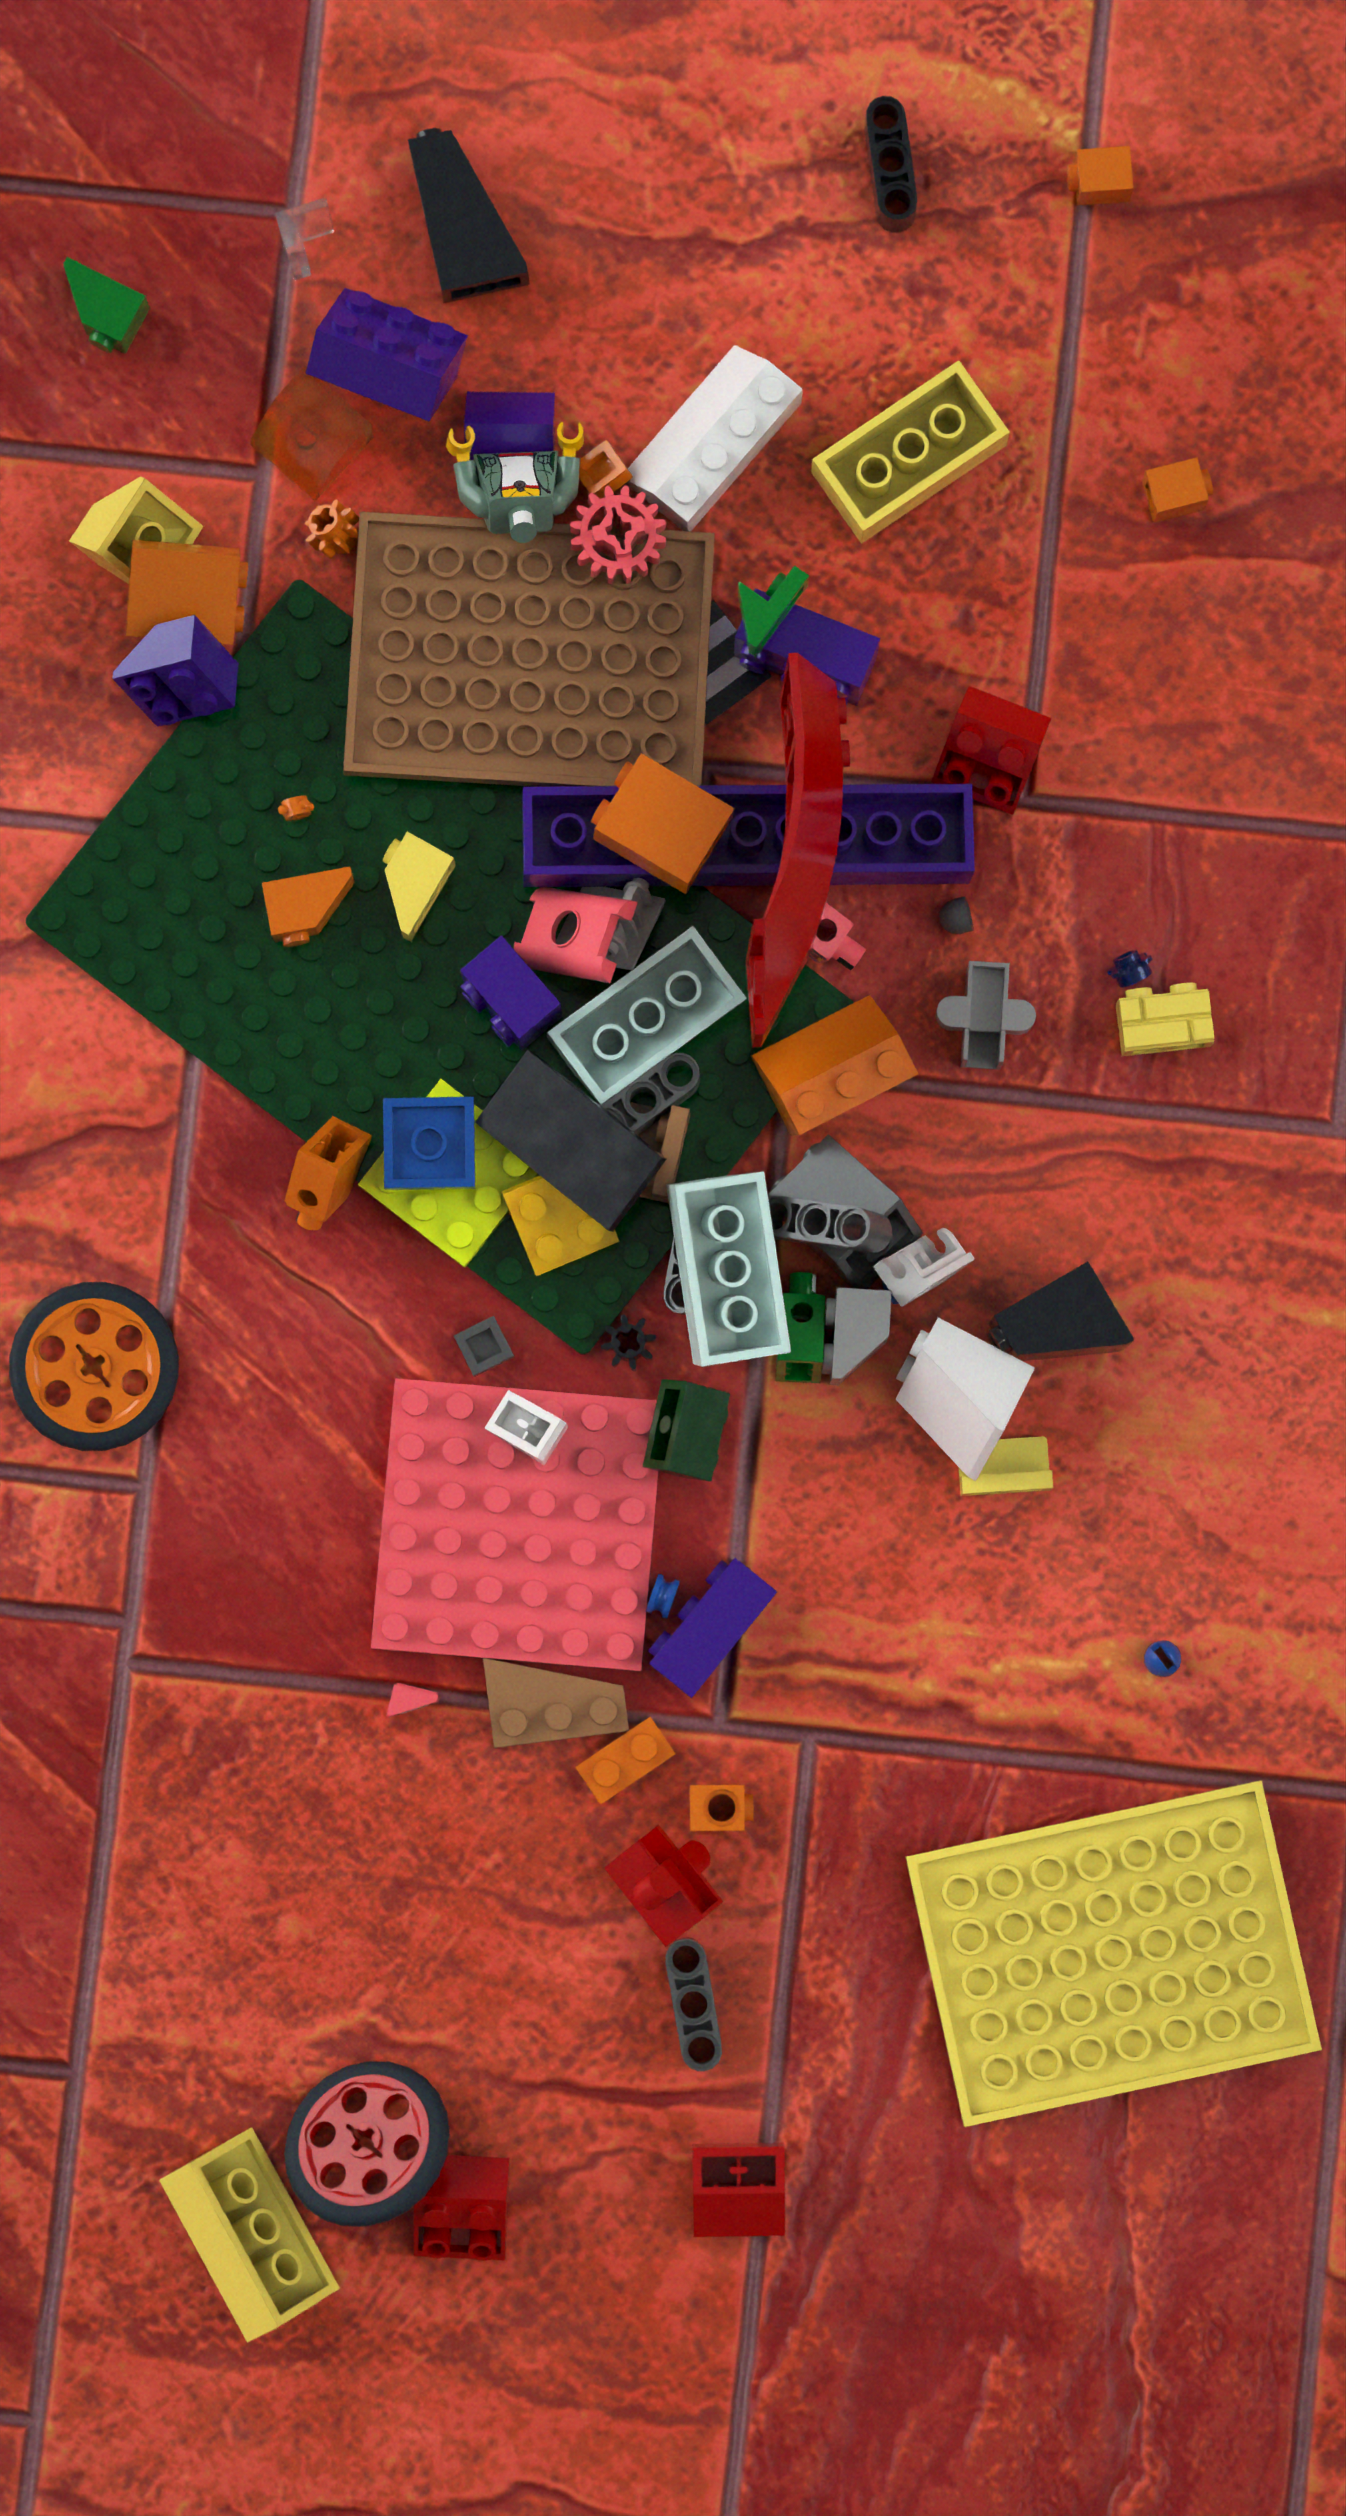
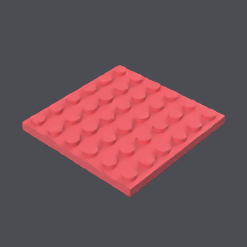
M395 1378L371 1648L642 1671L658 1471L644 1468L643 1462L657 1400ZM508 1390L562 1419L568 1425L567 1430L545 1465H542L485 1429V1426Z

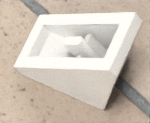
M510 1390L507 1391L485 1426V1429L542 1465H545L568 1428L567 1423Z

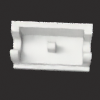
M941 1228L937 1231L939 1239L945 1244V1253L937 1251L934 1243L924 1235L873 1266L888 1289L892 1291V1295L901 1307L942 1284L975 1260L971 1252H965L953 1233L948 1229Z

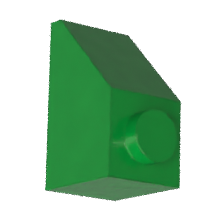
M66 257L63 266L82 325L89 336L88 341L105 352L111 353L113 349H116L126 354L150 309L146 296Z

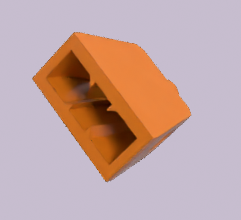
M332 1116L298 1150L284 1200L287 1206L298 1211L296 1217L298 1225L307 1230H319L323 1222L347 1200L370 1144L371 1134Z

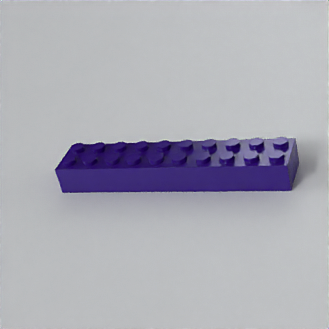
M972 784L843 785L838 849L830 885L970 883L975 872ZM786 785L698 786L735 809L730 824L691 886L774 885L781 863L785 832ZM523 787V887H624L627 882H631L634 878L646 880L649 886L671 885L593 840L596 825L591 823V819L603 799L611 802L619 787Z

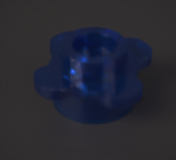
M1137 949L1128 951L1113 960L1115 966L1108 969L1107 974L1108 976L1112 975L1113 979L1116 978L1121 988L1133 985L1152 974L1149 963L1153 958L1151 955H1147L1146 952L1139 954Z

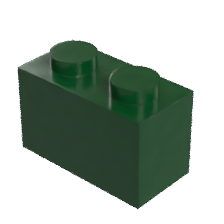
M662 1379L643 1467L683 1478L711 1482L714 1469L718 1463V1449L723 1426L728 1417L727 1407L731 1393L691 1382Z

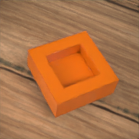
M607 440L580 459L579 479L588 492L594 493L599 499L604 498L606 486H610L613 492H615L633 478L628 468Z

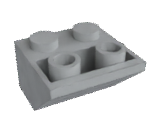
M837 1287L835 1297L827 1298L824 1329H830L833 1332L832 1344L824 1343L822 1374H830L829 1385L839 1386L886 1344L890 1331L892 1291Z

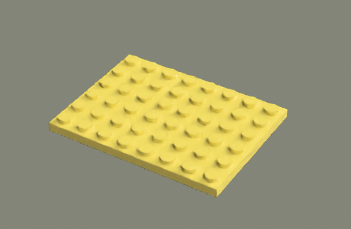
M1262 1780L905 1856L964 2127L1322 2050Z

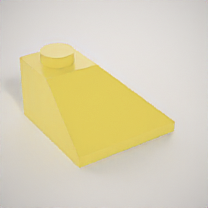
M140 476L93 504L69 542L99 566L129 584L132 539L193 544L204 526L147 479Z

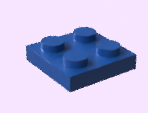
M474 1097L383 1098L385 1190L475 1189Z

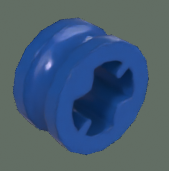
M658 1574L646 1612L652 1613L658 1610L662 1613V1617L667 1619L680 1581L674 1579L673 1582H667L664 1579V1575Z

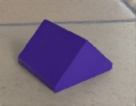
M467 392L464 419L465 443H467L465 436L466 427L470 426L475 433L473 447L469 453L470 460H474V454L554 451L555 393Z

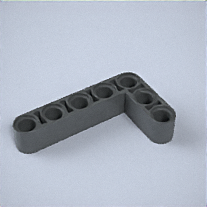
M768 1194L774 1239L866 1253H878L885 1249L892 1237L890 1221L885 1215L856 1206ZM788 1212L787 1221L782 1225L783 1216ZM827 1217L826 1227L821 1231L822 1221ZM866 1222L865 1234L860 1237L861 1227ZM673 1236L664 1286V1301L671 1311L686 1315Z

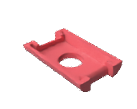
M541 887L535 890L529 899L534 902V906L521 943H514L513 949L533 970L611 983L617 964L606 959V955L618 920L632 921L638 902L549 887ZM574 912L577 917L576 931L568 942L559 945L556 943L557 927L567 914Z

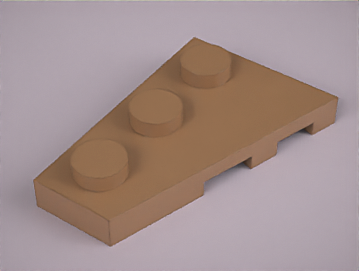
M483 1658L494 1748L629 1731L624 1686Z

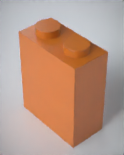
M132 539L126 636L144 638L157 624L196 615L221 644L233 645L234 632L243 633L245 606L237 605L238 588L246 589L248 562L240 561L239 548Z
M641 753L634 765L627 761L614 782V785L619 787L612 801L609 802L603 799L591 819V823L596 825L593 840L687 894L730 824L735 808Z

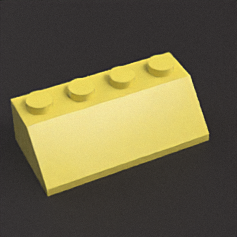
M252 2127L159 2180L247 2342L280 2327L340 2289Z

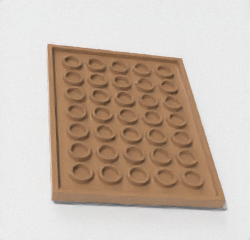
M360 511L344 775L534 787L615 786L614 782L625 763L628 761L634 765L642 753L694 785L701 786L715 533L664 530L658 534L666 537L665 548L655 549L660 554V562L658 565L646 562L648 567L647 576L643 577L637 571H633L631 583L626 584L622 575H616L614 582L608 584L607 573L601 571L597 577L593 578L590 576L591 563L583 566L578 565L577 559L582 550H571V539L578 535L570 532V524L553 523V529L550 531L537 532L533 540L519 543L512 539L510 533L494 534L489 532L484 519ZM613 527L611 535H615L623 550L625 535H621L619 529ZM644 540L643 544H638L634 547L632 557L637 556L644 549L647 540ZM603 552L598 553L600 556L608 560L614 561V559L604 554Z

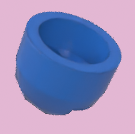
M1164 1640L1152 1643L1145 1651L1144 1663L1148 1671L1158 1677L1170 1676L1180 1667L1181 1653L1175 1644ZM1159 1647H1161L1165 1655L1173 1663V1666L1168 1670L1154 1653Z

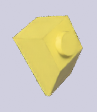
M407 831L402 841L396 838L393 840L384 855L383 862L388 864L385 868V873L403 938L411 942L456 865L452 856Z

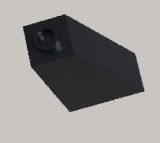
M430 128L418 132L416 138L408 139L443 302L448 303L530 285L527 264L452 131L442 132L439 128Z

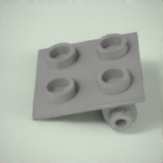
M634 878L631 882H627L623 890L608 887H582L580 890L581 893L638 902L632 921L618 920L606 955V959L616 963L617 968L632 971L666 902L665 898L651 896L648 890L649 884L642 878ZM574 912L569 913L556 939V943L559 945L568 942L576 931L577 917Z

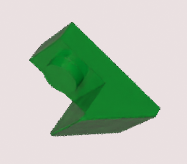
M795 565L787 576L780 572L773 580L766 592V595L770 597L769 601L743 583L738 582V597L748 652L755 658L808 587L809 575Z

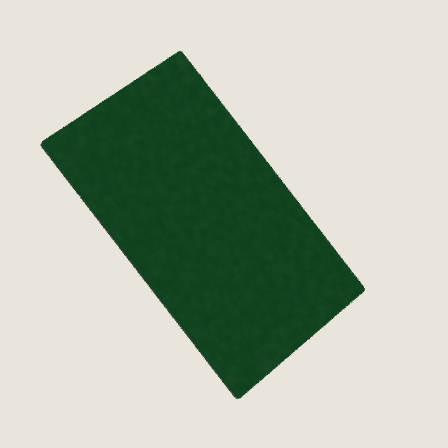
M295 580L233 657L238 662L235 707L218 711L211 715L186 719L179 724L27 915L26 924L33 932L305 1142L332 1116L371 1134L370 1144L355 1179L359 1183L384 1151L383 1098H425L438 1081L442 1079L464 1097H474V1104L481 1110H484L527 1050H530L597 1102L548 1040L547 1032L632 970L616 967L611 983L531 969L561 1003L563 1017L523 1051L515 1043L507 1047L491 1028L493 1025L489 1020L493 1017L488 1011L484 1009L479 1014L462 994L463 990L460 988L463 984L460 970L501 935L512 948H514L515 942L521 943L534 906V902L529 899L535 890L541 888L523 887L522 793L523 787L534 786L344 775L353 618L303 580ZM296 796H307V799L314 805L311 815L298 820L286 821L283 814L278 812V807L282 801ZM407 831L452 856L456 865L411 942L403 938L385 873V868L388 864L383 862L384 855L393 840L396 838L402 841ZM351 867L355 883L318 935L309 936V943L293 947H284L283 941L274 942L271 936L262 883ZM649 886L648 890L651 896L665 898L666 902L634 968L694 926L747 998L674 1052L690 1055L696 1060L700 1071L698 1090L678 1106L690 1109V1119L675 1183L727 1176L778 1111L751 1055L854 1002L807 965H804L762 1047H752L746 956L753 924L703 886H691L687 894L673 886ZM549 887V888H556V889H562V890L580 892V890H581L582 887ZM608 887L618 890L624 889V887ZM567 914L559 923L556 931V939L569 914ZM684 1066L672 1068L667 1075L668 1081L677 1087L687 1085L693 1077L692 1072ZM641 1092L636 1094L631 1102L655 1107L657 1101L651 1094ZM638 1197L615 1229L620 1242L539 1276H536L512 1217L508 1213L467 1267L579 1354H587L606 1332L605 1326H610L672 1247L674 1233L669 1203Z

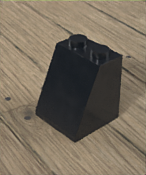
M1088 1261L994 1315L989 1322L991 1330L987 1334L992 1346L1021 1361L1120 1352L1135 1340Z

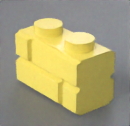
M1196 983L1171 985L1170 993L1153 995L1152 988L1150 987L1129 989L1125 991L1126 998H1119L1116 1002L1122 1056L1211 1047L1214 1043L1208 989L1197 990Z

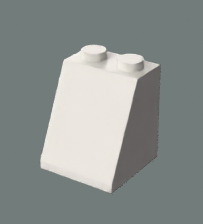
M937 1318L931 1332L927 1333L921 1329L909 1354L916 1357V1359L908 1355L896 1379L903 1382V1385L896 1400L967 1477L976 1481L1001 1437L1035 1367Z

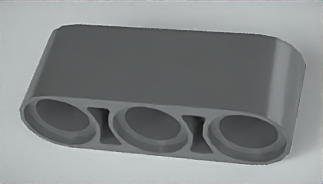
M674 1053L659 1062L601 1106L636 1135H639L660 1120L661 1115L665 1116L671 1111L672 1105L679 1106L698 1090L700 1084L699 1066L690 1055ZM676 1066L687 1067L693 1074L692 1080L683 1087L674 1086L667 1079L668 1072ZM647 1092L654 1096L657 1101L654 1109L648 1113L636 1112L631 1107L632 1098L636 1094Z
M680 1938L675 1940L666 1952V1968L681 2055L684 2062L690 2068L696 2071H707L714 2068L722 2056V2044L707 1957L703 1946L698 1941L692 1938ZM690 1946L698 1952L699 1963L695 1969L683 1972L674 1966L673 1954L679 1947ZM691 1991L702 1993L707 2000L705 2012L697 2017L686 2015L680 2006L682 1997ZM706 2037L713 2042L715 2052L710 2060L697 2062L689 2055L688 2047L693 2039Z

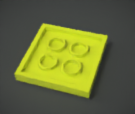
M442 1079L438 1081L427 1095V1097H464ZM474 1104L476 1121L483 1110ZM475 1123V1189L385 1190L384 1151L358 1183V1186L462 1267L466 1268L509 1213L501 1191L537 1177L538 1173Z

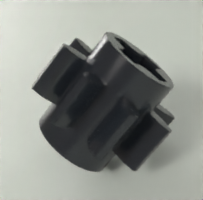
M623 1314L621 1315L622 1326L614 1329L612 1326H605V1331L612 1336V1340L601 1345V1350L606 1352L614 1351L616 1355L612 1360L614 1368L623 1360L629 1361L631 1370L636 1371V1360L642 1356L646 1360H652V1354L645 1347L646 1343L656 1341V1335L649 1334L644 1336L642 1331L646 1322L644 1318L640 1319L635 1326L628 1324V1319ZM632 1332L638 1335L636 1341L640 1349L637 1352L629 1349L625 1354L620 1352L621 1342L617 1339L618 1336L622 1334L628 1337Z

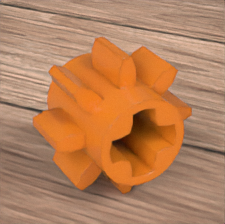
M334 500L332 505H317L316 509L311 513L309 520L305 521V525L312 532L306 541L316 551L320 550L329 559H332L335 553L349 554L358 540L359 531L353 525L358 523L359 516L350 507H344L338 500Z

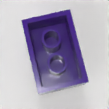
M344 288L316 329L305 374L430 421L457 378L468 335L454 330L448 324L435 323L417 316L406 308L394 307L373 299L365 292Z
M755 588L754 592L769 601L770 597L766 595V592ZM795 604L756 658L748 652L742 619L735 635L734 657L741 659L739 664L752 672L763 674L766 669L781 675L780 681L783 682L788 653H799L836 682L837 697H845L846 705L851 703L857 706L877 659L880 638Z

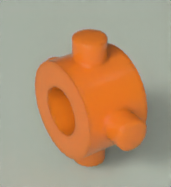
M296 796L286 799L278 807V812L283 814L286 821L305 818L311 815V811L314 810V805L307 799V796Z

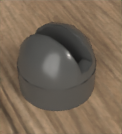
M965 896L952 899L943 905L939 912V921L945 930L953 934L974 931L971 912Z

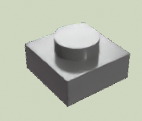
M494 1316L454 1335L474 1377L514 1358Z

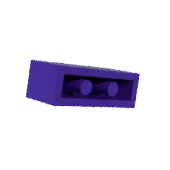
M736 1558L729 1565L723 1560L719 1562L705 1580L711 1585V1588L701 1600L693 1595L677 1614V1617L683 1622L673 1635L665 1630L648 1650L654 1656L649 1665L691 1699L777 1593L775 1589Z

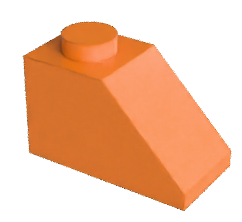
M351 867L262 883L271 936L274 942L283 941L284 947H293L309 943V936L318 935L355 883Z

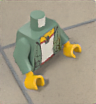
M563 422L558 425V445L563 450V456L558 457V451L474 454V460H470L469 453L475 440L474 430L467 426L465 431L467 443L460 444L454 440L453 429L451 428L446 440V448L451 455L457 457V463H454L453 466L461 503L477 517L484 518L489 532L494 534L510 533L512 539L519 543L533 540L537 532L550 531L553 529L554 515L563 514L578 493L580 458L576 457V451L580 450L584 443L581 423L578 424V436L570 440L563 437Z

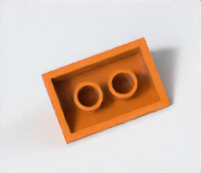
M870 995L751 1055L790 1136L801 1135L918 1075L898 1032Z

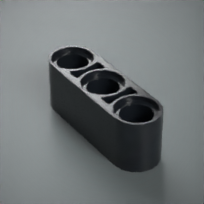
M881 96L875 98L866 110L864 132L877 220L885 230L900 233L912 226L915 220L917 191L904 107L897 99L891 96ZM888 115L896 121V125L890 129H881L875 125L873 120L878 116ZM892 157L899 160L902 167L897 171L888 172L880 166L879 162L885 158ZM892 200H901L908 206V210L900 215L892 214L886 209L885 205Z

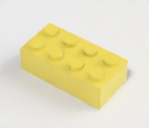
M958 360L813 458L811 473L862 544L1007 446L1010 431Z

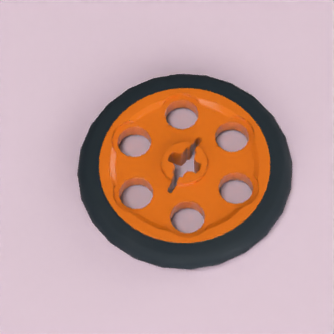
M107 1282L78 1283L61 1288L42 1299L26 1315L15 1334L9 1355L11 1387L15 1401L25 1418L45 1437L61 1446L81 1451H106L127 1445L146 1434L165 1413L173 1399L179 1377V1354L174 1335L163 1315L143 1296L127 1287ZM87 1309L96 1311L101 1318L99 1329L90 1335L80 1333L76 1327L78 1314ZM133 1326L140 1330L142 1342L136 1350L127 1352L119 1347L117 1337L123 1328ZM49 1337H58L65 1345L64 1355L56 1362L45 1361L40 1353L41 1344ZM79 1345L86 1354L91 1355L95 1359L101 1356L104 1357L105 1362L101 1365V1369L104 1372L102 1375L110 1383V1387H107L101 1378H97L92 1373L84 1376L82 1371L87 1367V1364L84 1361L85 1357L78 1349ZM131 1371H142L148 1379L147 1389L138 1396L128 1395L123 1388L124 1377ZM55 1381L65 1382L71 1391L69 1401L59 1407L50 1405L46 1399V1390ZM97 1398L107 1399L112 1406L110 1418L101 1424L92 1422L87 1415V1408L90 1402Z

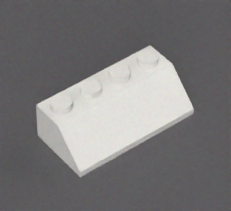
M734 345L628 467L633 478L626 484L638 494L640 492L646 493V501L651 505L656 503L659 506L658 511L682 531L691 532L800 406L803 389L770 361Z

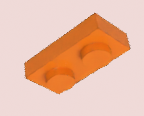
M650 1716L575 1768L601 1805L674 1756L675 1752Z

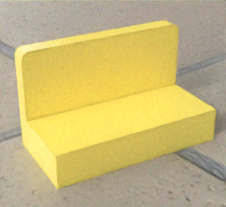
M1041 1436L999 1439L976 1481L967 1477L959 1468L960 1496L1052 1490L1053 1476L1052 1470H1049L1047 1438Z

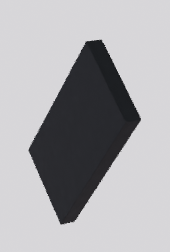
M527 1050L475 1121L476 1124L599 1224L612 1232L667 1160L530 1050Z

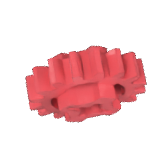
M606 486L604 498L599 499L594 493L588 495L589 509L585 506H577L576 516L581 521H572L570 524V532L578 535L571 539L570 547L571 550H582L577 559L579 566L588 563L592 564L591 577L595 578L603 571L607 573L608 584L614 582L616 575H622L626 584L631 583L633 571H637L643 577L648 575L647 561L656 565L660 562V554L655 549L665 548L666 537L658 533L665 530L666 522L664 519L654 520L659 510V506L656 503L648 507L644 506L646 493L640 492L634 499L629 497L628 486H623L620 495H614L611 487ZM622 509L631 511L638 517H632L628 513L624 512ZM604 512V519L601 524L592 526V530H589L593 520ZM613 520L621 535H625L623 550L615 535H611ZM644 540H647L644 549L637 556L632 557L634 547L638 544H643ZM603 552L604 554L614 559V561L608 560L600 556L598 553Z

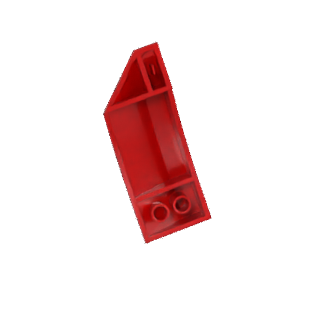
M788 653L779 700L786 777L785 832L781 863L763 919H754L746 956L752 1047H762L810 955L824 912L837 856L842 817L843 767H850L849 740H841L840 725L847 722L845 697H837L836 682L799 653Z

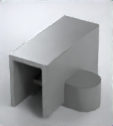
M969 961L966 968L964 996H947L938 1004L936 1010L937 1023L945 1030L962 1031L960 1067L1000 1070L1004 1063L1005 1034H1025L1032 1028L1035 1022L1036 1012L1029 1002L1008 999L1010 963Z

